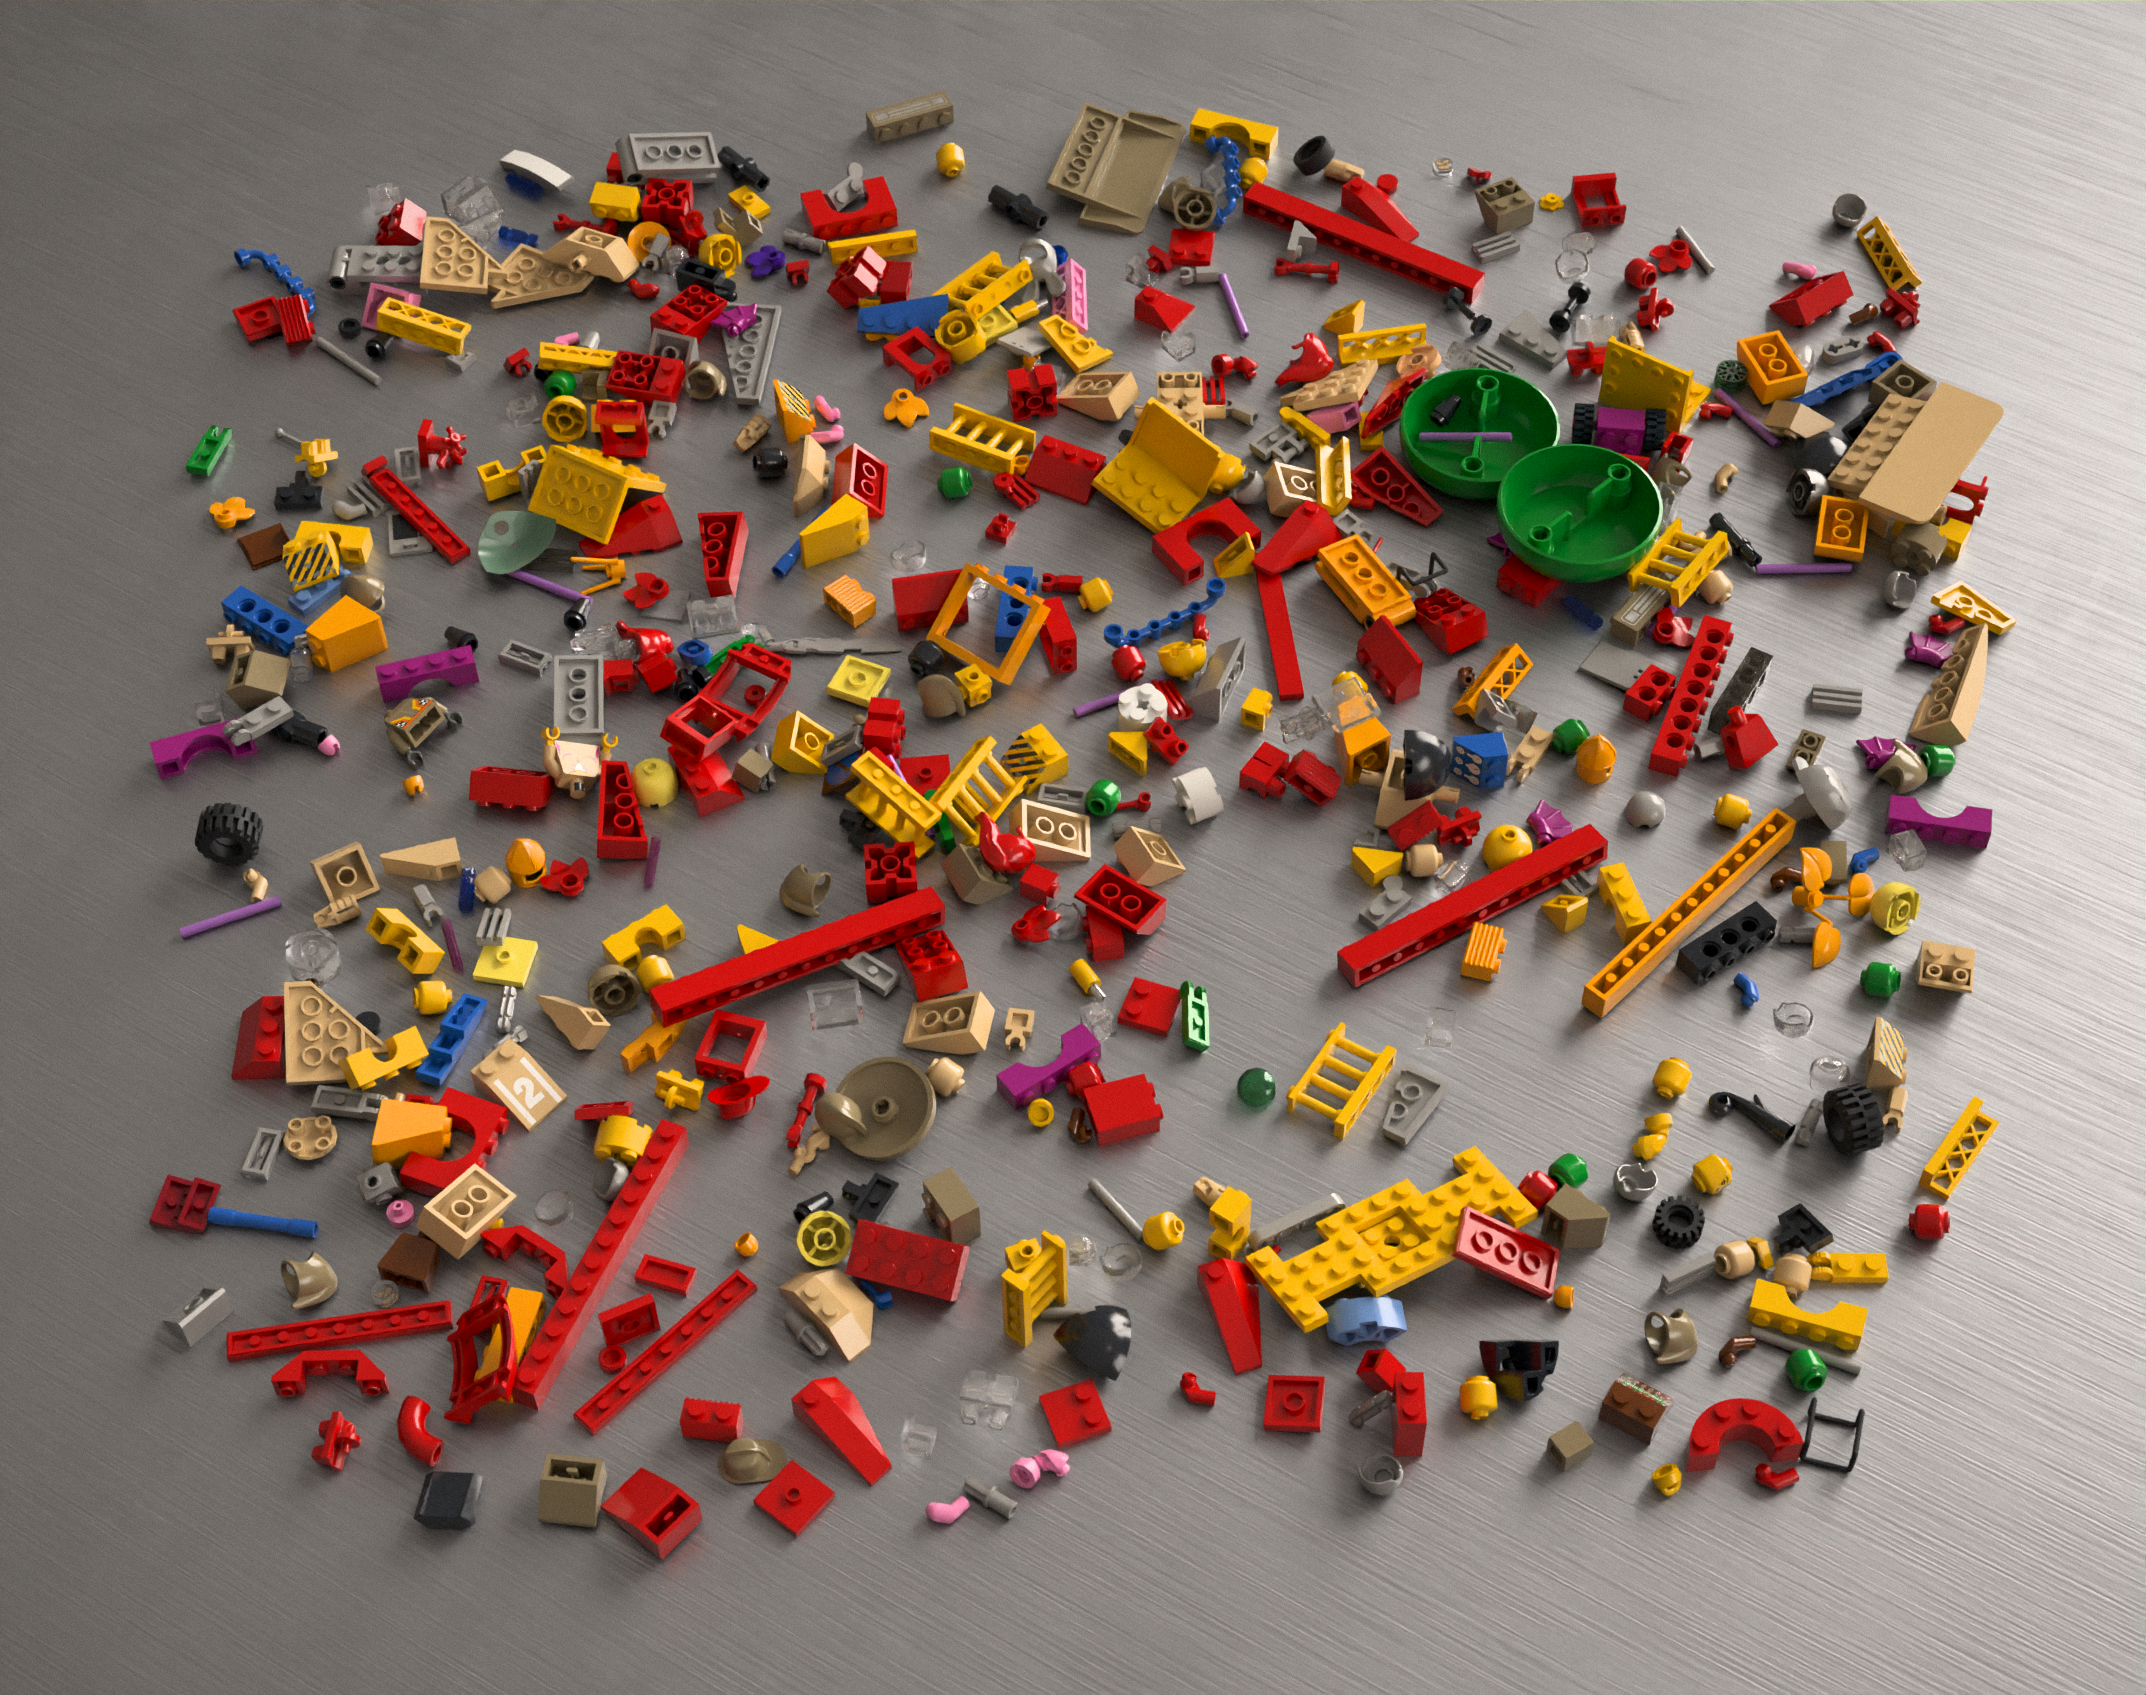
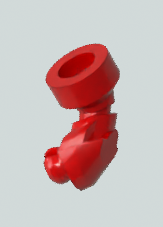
M1227 354L1215 355L1211 361V369L1217 377L1229 376L1232 370H1235L1236 372H1243L1245 378L1250 380L1256 377L1257 373L1255 370L1259 366L1258 363L1250 358L1239 356L1240 358L1232 360Z

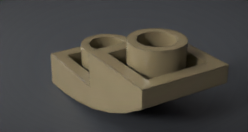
M1802 729L1786 763V767L1795 770L1792 765V759L1797 756L1806 760L1809 766L1815 765L1826 737Z
M1821 841V850L1829 855L1832 864L1831 876L1827 881H1824V884H1847V841Z

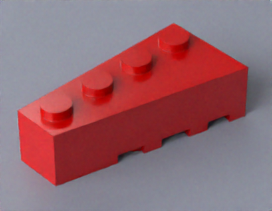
M743 511L697 513L700 525L699 531L702 542L705 581L711 600H721L723 598L734 600L749 532Z
M602 760L597 858L647 860L648 839L644 832V824L639 813L627 761Z

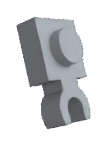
M654 400L648 417L650 423L647 428L649 438H652L655 431H659L660 439L665 438L666 431L664 427L672 426L677 411L676 403Z
M1348 509L1333 519L1344 539L1358 534L1360 538L1365 537L1369 541L1372 540V531L1368 528H1363L1364 522Z

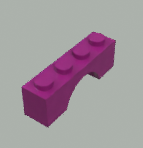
M471 645L375 666L384 703L408 698L414 686L429 679H444L451 682L455 687L479 682Z
M226 721L150 742L160 779L185 773L189 762L203 752L222 751L229 754L233 759L258 753L255 740L251 739L239 746L234 745L230 741L232 736L227 737L222 732L223 727L230 722Z
M1890 795L1886 809L1885 833L1949 844L1954 843L1987 848L1992 833L1993 809L1966 806L1964 811L1957 816L1941 818L1923 810L1916 798Z
M1083 1023L1061 1035L1062 1052L1054 1062L1042 1067H1031L1017 1062L996 1075L997 1090L1015 1111L1023 1106L1030 1105L1032 1101L1042 1094L1050 1093L1057 1085L1065 1080H1069L1068 1071L1086 1061H1090L1094 1065L1101 1059V1043Z

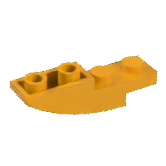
M652 1012V1026L645 1028L641 1035L632 1043L627 1044L620 1053L623 1068L631 1074L649 1057L657 1063L675 1044L689 1019L663 1028L655 1013Z

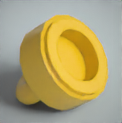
M1045 1099L1032 1101L1027 1110L1028 1119L1033 1125L1038 1127L1050 1124L1054 1117L1053 1106Z
M1673 1463L1659 1467L1651 1477L1656 1487L1666 1496L1675 1494L1682 1483V1474L1678 1466Z

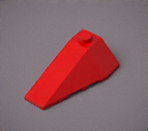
M1358 176L1342 186L1341 206L1379 231L1409 243L1419 237V232L1385 191Z
M1425 368L1402 375L1386 384L1381 395L1365 418L1360 438H1368L1401 417V412L1407 398L1424 382L1427 371Z
M1383 445L1350 472L1351 481L1364 494L1425 527H1428L1444 513V510Z
M659 494L637 503L619 515L608 544H603L586 537L578 542V545L586 558L606 559L614 558L620 553L627 552L637 555L642 550L653 549V552H660L682 544L683 540L670 507L663 496Z
M1306 500L1294 510L1252 561L1251 566L1272 576L1292 568L1296 562L1312 560V556L1318 554L1319 549L1341 541L1343 537L1327 509Z
M1226 1258L1199 1265L1197 1268V1284L1235 1375L1261 1368L1259 1287L1252 1271L1246 1263Z
M833 1376L812 1380L791 1398L794 1416L871 1487L892 1469V1465L855 1394L838 1378Z

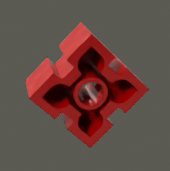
M649 178L646 188L647 195H644L641 206L643 221L655 222L660 225L669 224L670 228L680 229L677 222L678 215L685 217V214L692 210L693 207L692 181L675 179L674 183H667L666 179Z
M866 246L858 251L854 257L850 256L839 264L835 273L836 278L831 281L826 292L844 309L851 305L855 306L864 297H871L876 292V285L884 275L883 270L886 262L869 246Z
M1051 364L1033 366V371L1027 372L1025 368L1007 370L1008 406L1013 422L1029 420L1031 415L1039 414L1040 418L1058 415L1056 399L1057 381Z
M871 697L868 718L865 721L862 734L865 752L873 747H877L885 756L892 755L895 761L901 758L902 745H900V741L905 740L906 726H902L905 719V710H901L900 700Z
M914 841L894 843V848H884V843L864 845L867 903L888 902V897L898 896L900 898L918 890Z

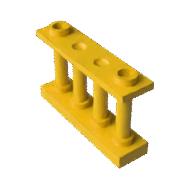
M992 251L931 296L949 293L948 312L953 308L963 309L965 312H971L978 320L1030 282L1033 276L1028 260L1024 259L1012 268L1002 265L998 252Z
M958 403L953 405V422L946 430L934 426L929 432V450L995 474L1007 472L1013 475L1015 455L1022 448L1033 452L1036 443V431ZM961 426L972 430L966 438L955 434ZM981 434L992 437L986 445L975 440ZM1001 441L1012 444L1007 452L996 449Z
M1676 518L1654 543L1649 553L1629 570L1627 575L1629 591L1634 593L1640 583L1669 591L1671 605L1680 608L1728 552L1727 533L1718 531L1713 538L1709 540L1682 532L1681 519ZM1681 541L1703 549L1700 553L1695 554L1675 548L1674 546ZM1669 555L1691 563L1682 568L1662 560ZM1653 569H1657L1679 577L1675 581L1669 582L1650 576V573Z
M991 735L975 741L928 801L941 813L944 812L966 836L961 843L962 845L974 846L976 848L980 846V825L977 823L973 829L952 807L951 800L954 796L958 795L975 816L982 811L985 812L965 789L966 781L971 778L992 802L986 814L995 822L1011 800L1023 791L1024 788L1022 786L1028 780L1026 775L1012 779L993 758L991 749L997 742ZM981 762H985L1006 786L999 795L978 772V766Z
M867 751L851 765L850 771L861 779V783L847 793L845 798L896 842L914 841L915 856L919 860L935 846V842L926 836L925 832L941 819L942 813L870 751Z
M1340 1022L1336 1030L1332 1029L1328 1033L1325 1041L1326 1044L1298 1084L1290 1087L1286 1100H1288L1287 1112L1291 1114L1300 1103L1332 1119V1123L1335 1124L1334 1136L1343 1140L1395 1065L1397 1049L1387 1045L1382 1053L1378 1052L1376 1054L1344 1038L1346 1024ZM1340 1047L1372 1063V1068L1369 1072L1365 1071L1363 1073L1332 1056ZM1325 1066H1328L1358 1081L1359 1086L1356 1091H1349L1319 1076ZM1313 1084L1345 1100L1346 1105L1343 1110H1335L1306 1095V1093Z
M1046 1230L1041 1233L1040 1254L1024 1271L1016 1274L1008 1268L1001 1275L1004 1333L1025 1348L1032 1342V1322L1054 1299L1063 1306L1068 1303L1067 1245L1061 1237L1055 1234L1051 1235Z

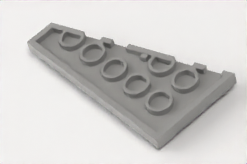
M727 302L728 304L722 312L733 310L737 305L748 306L751 304ZM758 304L756 311L757 324L746 328L737 337H730L727 334V328L721 327L737 404L760 406L780 321L781 306Z

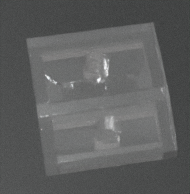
M1356 677L1314 694L1311 699L1323 718L1338 734L1382 714L1370 692L1367 694L1364 692Z

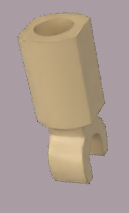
M1895 1086L1890 1088L1885 1116L1883 1117L1884 1130L1887 1123H1893L1896 1126L1895 1133H1900L1903 1126L1902 1117L1907 1099L1906 1089Z

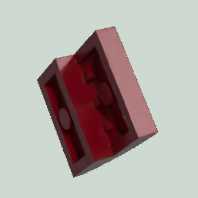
M168 1174L150 1217L149 1225L186 1233H203L208 1222L209 1210L215 1204L221 1184L197 1177L193 1181H189Z

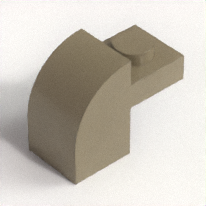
M720 207L713 211L716 229L721 234L733 236L732 238L738 241L740 246L749 245L763 235L760 221L747 209L733 219Z

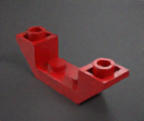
M524 1225L486 1230L480 1234L483 1250L491 1258L497 1257L506 1262L518 1248L525 1255H533L538 1258L540 1263L549 1269L543 1275L546 1291L553 1298H559L570 1279L568 1262L563 1250Z
M361 1350L303 1351L271 1377V1383L276 1395L284 1397L305 1394L308 1374L314 1376H325L326 1374L352 1376L357 1374L356 1381L361 1394L375 1396L380 1393H389L390 1391L385 1374Z

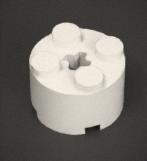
M1145 683L1142 686L1130 688L1119 695L1118 727L1120 732H1144L1151 726L1153 720L1159 716L1167 722V700L1152 684Z
M1206 767L1197 768L1172 779L1174 788L1177 791L1175 798L1180 808L1185 806L1187 810L1185 815L1190 825L1224 811L1220 794L1217 795L1215 787H1217Z

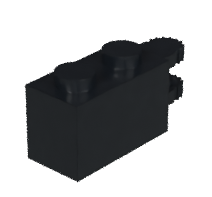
M686 257L675 270L678 291L682 292L695 283L728 302L737 300V293L734 291L736 290V283L725 278L724 269Z

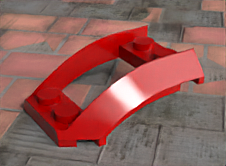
M753 643L744 644L742 649L736 651L729 649L724 662L716 674L698 693L738 720L733 733L736 736V744L747 738L765 720L781 698L791 680V660ZM742 665L776 680L766 698L751 715L720 702V699L730 687ZM695 718L692 719L695 724L699 722Z
M501 1292L464 1312L456 1322L458 1325L457 1331L447 1336V1341L451 1344L454 1365L453 1383L449 1397L453 1404L451 1410L444 1414V1418L448 1421L470 1424L473 1412L478 1411L484 1405L492 1401L494 1402L500 1397L509 1403L517 1371V1344L510 1309L505 1296ZM500 1323L501 1356L499 1367L474 1382L476 1371L479 1368L473 1336L479 1335L484 1329L493 1324Z

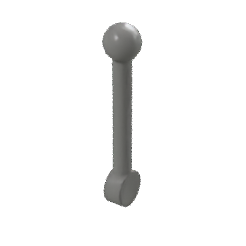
M281 428L275 430L277 437H284L301 446L300 442L302 441L284 433Z

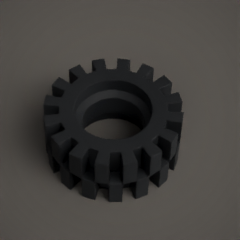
M1681 1195L1677 1196V1200H1674L1673 1196H1669L1667 1201L1665 1199L1661 1201L1660 1205L1656 1208L1653 1220V1232L1656 1231L1655 1236L1657 1239L1663 1237L1661 1243L1666 1245L1667 1242H1670V1248L1674 1249L1676 1244H1679V1248L1684 1249L1686 1243L1688 1247H1691L1694 1241L1698 1242L1702 1234L1705 1216H1703V1209L1698 1210L1699 1204L1697 1202L1692 1205L1691 1198L1687 1197L1686 1201H1683ZM1672 1216H1679L1689 1222V1226L1677 1228L1671 1225L1668 1219Z

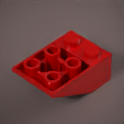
M693 283L650 315L651 337L653 329L658 328L697 338L698 345L711 328L710 321L718 318L728 304L727 300Z
M618 350L605 387L632 400H636V402H643L645 406L652 408L654 400L676 403L677 406L686 376L683 360Z
M1445 587L1439 588V590L1430 594L1427 598L1420 597L1413 602L1416 609V616L1414 618L1434 645L1449 655L1489 636L1485 611Z
M932 930L927 932L926 935L916 938L908 937L894 944L912 992L918 1002L968 988L963 960L944 930Z
M643 1467L638 1469L600 1506V1509L661 1561L703 1520L699 1503L678 1486Z

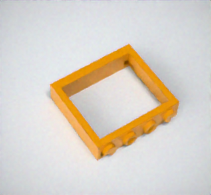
M966 562L926 639L936 642L941 648L970 665L975 663L982 672L1010 686L1051 609L1043 605L1044 599L1032 594L1031 597L1025 595L1026 589L1015 583L1012 587L1007 585L1008 579L997 573L991 576L988 574L989 569L979 563L973 566ZM976 577L1032 607L999 668L945 638Z

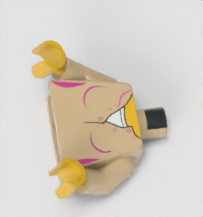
M549 727L543 728L541 736L546 740V744H543V767L554 778L555 785L558 788L570 789L572 798H583L585 791L591 790L593 784L601 780L602 760L610 761L612 754L609 752L612 747L617 745L618 737L614 736L610 745L606 741L608 733L603 735L601 738L603 750H600V746L556 741L555 739L560 735L559 728L553 727L552 737L549 735Z

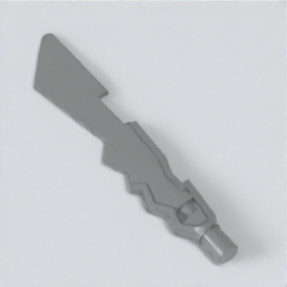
M884 635L842 641L838 637L829 639L805 637L802 639L791 638L782 642H770L771 652L806 654L807 652L842 654L845 650H861V653L901 652V647Z

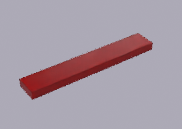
M386 468L369 477V484L451 564L471 554L470 548L390 469Z

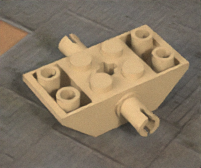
M580 227L542 254V258L549 260L553 264L568 265L572 272L576 270V273H579L581 270H585L594 276L609 277L614 282L625 281L640 266L623 238L586 227Z
M1156 372L1157 401L1163 403L1166 408L1181 417L1184 422L1199 431L1203 436L1205 419H1226L1225 404L1205 405L1203 403L1202 372ZM1134 405V420H1139L1145 406Z
M1397 749L1391 752L1386 772L1384 771V774L1362 769L1359 779L1360 785L1381 788L1374 827L1388 830L1389 826L1429 800L1435 802L1436 799L1457 804L1460 789L1441 786L1437 791L1426 797L1405 801L1403 787L1404 754L1402 750Z

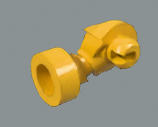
M1670 1113L1656 1114L1644 1119L1646 1131L1653 1134L1639 1137L1638 1143L1633 1144L1632 1150L1636 1157H1643L1644 1160L1648 1161L1662 1151V1147L1667 1143L1668 1131L1673 1125Z

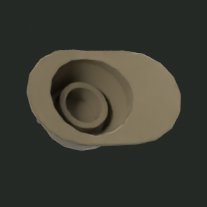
M739 1438L732 1441L722 1451L718 1458L717 1466L720 1475L732 1484L765 1482L773 1480L786 1466L787 1457L784 1449L772 1440Z

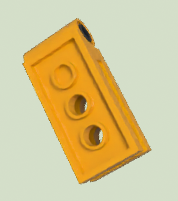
M1358 534L1318 550L1317 556L1321 561L1316 562L1314 569L1361 624L1364 623L1367 630L1383 614H1385L1394 627L1415 618L1416 609L1411 600L1412 596Z

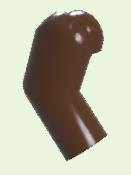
M1868 303L1862 310L1850 314L1849 318L1852 325L1875 318L1878 314V308L1873 303Z
M1462 667L1458 670V686L1465 689L1473 685L1475 673H1472V667Z
M1784 867L1777 871L1770 879L1772 888L1776 891H1781L1786 886L1785 883L1790 880L1802 883L1801 870Z
M1077 1107L1072 1110L1067 1130L1077 1142L1087 1143L1092 1138L1093 1132L1091 1128L1087 1130V1126L1082 1125L1085 1111Z
M1752 1335L1730 1338L1719 1351V1361H1722L1725 1367L1734 1366L1738 1361L1735 1354L1738 1351L1754 1349L1756 1346L1755 1338Z

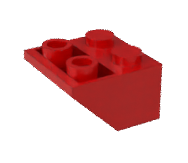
M406 198L400 204L396 203L387 216L383 215L378 222L379 230L375 237L376 246H417L422 241L427 212Z

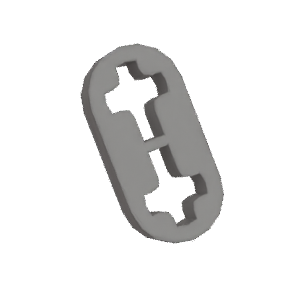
M1854 336L1831 341L1824 345L1821 357L1830 364L1855 359L1861 355L1864 343L1860 338Z

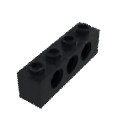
M1755 901L1679 949L1676 966L1696 985L1704 980L1708 981L1719 970L1732 966L1741 956L1751 954L1758 945L1771 941L1775 936L1777 920Z

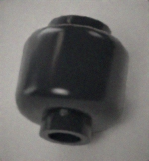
M762 447L753 455V470L761 477H780L784 469L788 467V458L786 455H783L780 448Z
M931 640L920 641L908 655L910 670L918 676L933 675L943 662L942 648Z

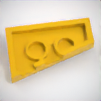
M1058 315L1051 316L1038 323L1037 329L1076 374L1112 358V351L1107 348L1105 350L1096 345L1097 341L1091 337L1087 339L1078 333L1076 327Z
M1959 581L1934 594L1930 603L1976 625L1986 623L1988 630L1998 635L2014 628L2017 621L1963 581Z

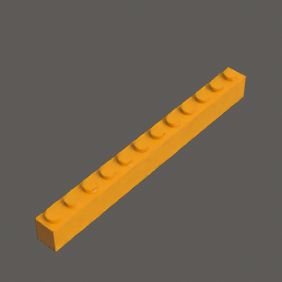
M1778 808L1773 809L1584 986L1581 1004L1602 1019L1792 840L1796 820Z

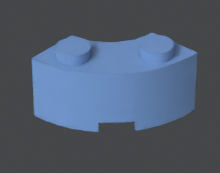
M1385 1294L1378 1298H1342L1336 1300L1334 1305L1324 1309L1328 1313L1329 1322L1326 1323L1329 1339L1347 1347L1363 1341H1382L1387 1343L1407 1332L1402 1302L1392 1299Z

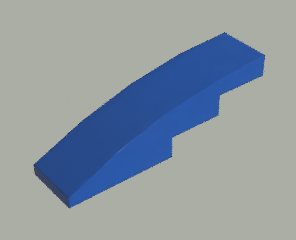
M466 993L461 996L440 1023V1033L428 1047L429 1055L417 1069L416 1080L436 1086L442 1085L476 1030L488 1005L487 999Z

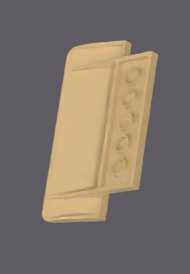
M1945 382L1939 384L1928 401L1889 394L1828 477L1829 487L1859 493V504L1894 519L1913 524H1924L1931 520L2004 415L2003 407L1998 403Z

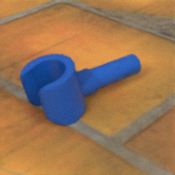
M866 1280L861 1282V1286L874 1298L879 1310L893 1305L891 1301L892 1296L888 1289L879 1293Z

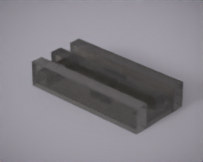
M546 548L538 557L526 565L527 570L573 574L576 562L570 561V558L578 557L577 550Z

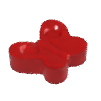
M1468 167L1467 174L1468 176L1476 177V183H1479L1480 178L1491 179L1492 177L1491 171H1480Z

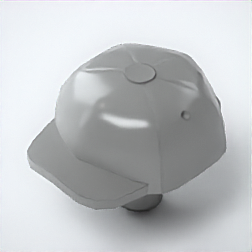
M1797 756L1793 758L1792 765L1804 793L1794 798L1795 802L1781 811L1796 820V822L1804 817L1808 820L1818 814L1828 828L1835 830L1848 819L1853 810L1852 800L1845 783L1827 765L1809 766L1802 757Z

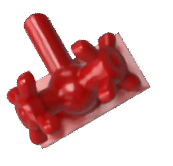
M423 419L417 434L420 466L429 468L435 454L439 455L436 461L439 469L443 470L444 467L450 468L452 464L463 465L462 456L467 454L468 451L466 448L462 449L459 443L466 439V435H459L453 432L452 427L448 426L446 428L449 434L448 438L435 436L433 420Z

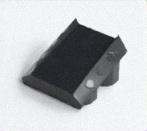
M433 1471L426 1474L413 1519L429 1529L461 1531L472 1526L477 1519L475 1505L477 1499L481 1496L483 1477L475 1473Z

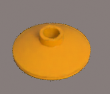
M643 222L631 230L627 245L638 262L642 263L643 259L649 256V248L646 245L653 242L656 233L663 234L670 239L662 259L658 262L668 255L671 248V238L668 231L662 225L655 222Z

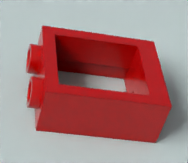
M1060 596L1045 599L1043 605L1051 610L1039 630L1038 636L1052 671L1056 675L1077 670V637Z
M698 694L665 719L660 737L700 763L732 738L738 720ZM695 718L714 731L715 734L708 739L686 723Z
M716 1009L694 1059L696 1073L704 1078L723 1080L729 1084L751 1077L768 1037L766 1021ZM719 1033L750 1041L740 1065L709 1057Z

